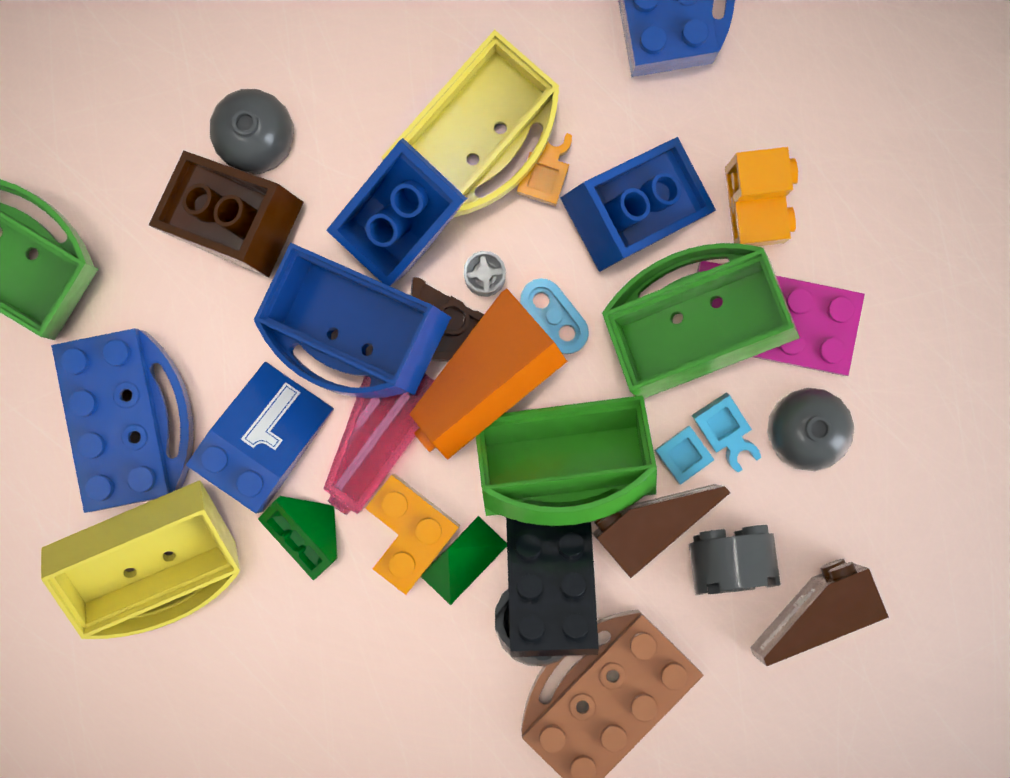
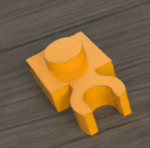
M566 133L564 142L560 146H552L547 142L537 163L519 183L517 194L549 205H557L570 165L558 160L559 157L569 151L572 142L571 134Z

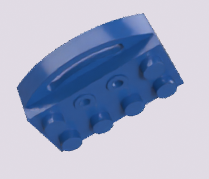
M618 0L631 77L713 64L728 34L735 0H726L722 19H715L713 17L714 0Z
M290 242L256 313L254 322L274 354L297 375L337 394L369 399L385 398L407 392L415 395L451 317L427 302ZM338 330L337 338L332 340V332ZM301 345L307 353L324 365L345 374L370 377L371 384L369 387L355 388L328 381L303 365L294 355L293 350L295 346ZM372 345L373 352L367 356L366 349Z
M136 328L51 345L84 513L154 500L182 488L189 470L186 464L192 456L194 422L189 395L182 376L164 348L149 333ZM159 363L166 373L178 405L180 444L178 455L175 458H171L168 411L163 393L155 378L153 365ZM129 389L132 392V398L126 402L122 398V393ZM134 431L140 433L141 439L138 443H133L130 439Z

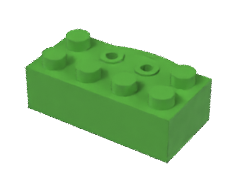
M0 179L1 191L9 192L32 202L53 218L67 234V240L64 243H59L43 225L31 216L14 207L0 203V227L3 231L0 237V313L40 337L55 340L98 271V268L94 266L89 252L77 231L60 212L39 196ZM32 249H37L38 257L31 260L29 252Z
M718 243L688 248L655 262L632 278L613 297L602 312L629 390L635 396L643 395L644 399L800 338L764 248L739 243ZM714 259H728L730 261L710 270L682 277L658 291L640 297L641 292L652 283L681 267ZM716 298L723 300L719 308L712 307V302ZM676 314L683 315V320L679 324H674L672 321Z
M643 395L504 413L476 436L486 516L502 515L506 518L536 525H576L608 517L624 510L644 496L656 494L657 466Z

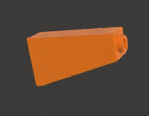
M507 288L499 294L409 413L420 427L413 432L418 440L429 452L437 448L447 460L568 362L555 342Z

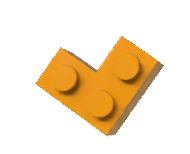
M788 147L737 152L725 166L734 243L753 246L784 244L791 239L790 232H795L796 230L793 207H787L786 196L793 190V184L798 183L796 159L789 158Z
M392 474L365 508L398 534L397 538L372 569L403 594L407 595L460 527V524L399 476Z

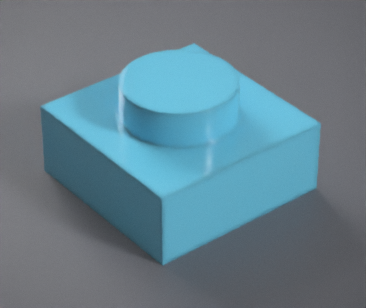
M687 426L654 450L680 485L714 461V458L690 426Z

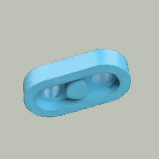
M543 278L529 282L521 293V305L555 342L562 354H573L579 351L588 339L589 331L586 321L554 282ZM539 293L547 295L549 298L548 306L537 308L533 303L535 295ZM563 326H570L574 329L575 337L571 341H564L560 338L559 330Z

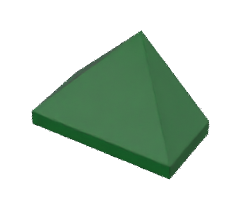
M279 496L258 518L261 524L313 581L337 559L335 511L333 505Z
M477 516L421 575V578L448 604L452 605L507 547V542L480 516Z

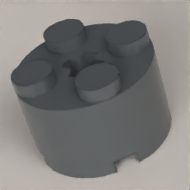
M768 525L744 527L742 530L735 531V536L726 537L725 529L700 532V535L693 536L694 542L689 544L695 595L754 590L755 587L767 586V588L780 586L774 534L768 532Z

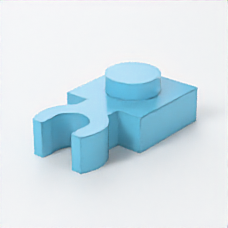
M728 393L723 394L691 415L716 453L727 447L726 459L735 471L740 472L743 470L737 461V456L741 451L748 450L756 460L761 458L759 449L749 440L742 438L743 435L752 429Z

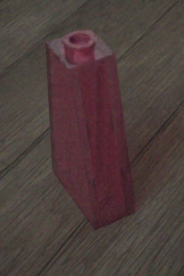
M424 374L415 395L407 392L385 398H356L323 488L331 495L327 501L345 515H348L351 510L356 514L361 513L417 438L413 432L420 427L409 413L434 382L427 374ZM364 377L361 387L370 386V377Z

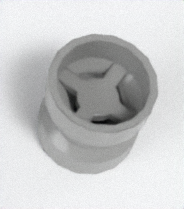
M480 251L468 258L464 266V278L467 287L472 293L478 296L489 297L502 289L505 283L506 269L498 255L490 251Z

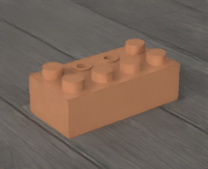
M639 610L621 612L597 620L598 633L608 631L611 634V638L599 646L598 655H584L572 666L547 703H542L539 700V695L554 669L566 656L558 662L543 666L532 685L522 719V739L562 778H605L704 676ZM610 670H616L619 676L617 680L609 681L606 677L607 673ZM586 701L589 705L588 709L585 712L578 711L576 709L578 702Z

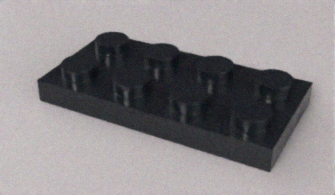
M506 518L511 657L598 655L599 645L591 522L576 525L549 526L524 523Z

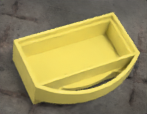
M494 30L381 158L384 160L395 145L404 138L467 198L453 217L469 214L487 207L514 189L528 175L540 158L549 140L555 121L559 85ZM497 124H504L507 130L503 134H498L494 128ZM534 124L541 125L543 131L539 141L521 169L494 192L483 198L477 197L475 190L498 175L517 155L528 136L531 126ZM470 155H476L479 158V162L476 165L468 164L467 158Z
M200 480L41 548V580L81 639L125 637L174 623L215 599L240 572L236 542ZM167 551H172V552H174V553L171 554V555H165V554H164V553L167 552ZM127 568H134V569H135L134 571H131V572L125 571Z

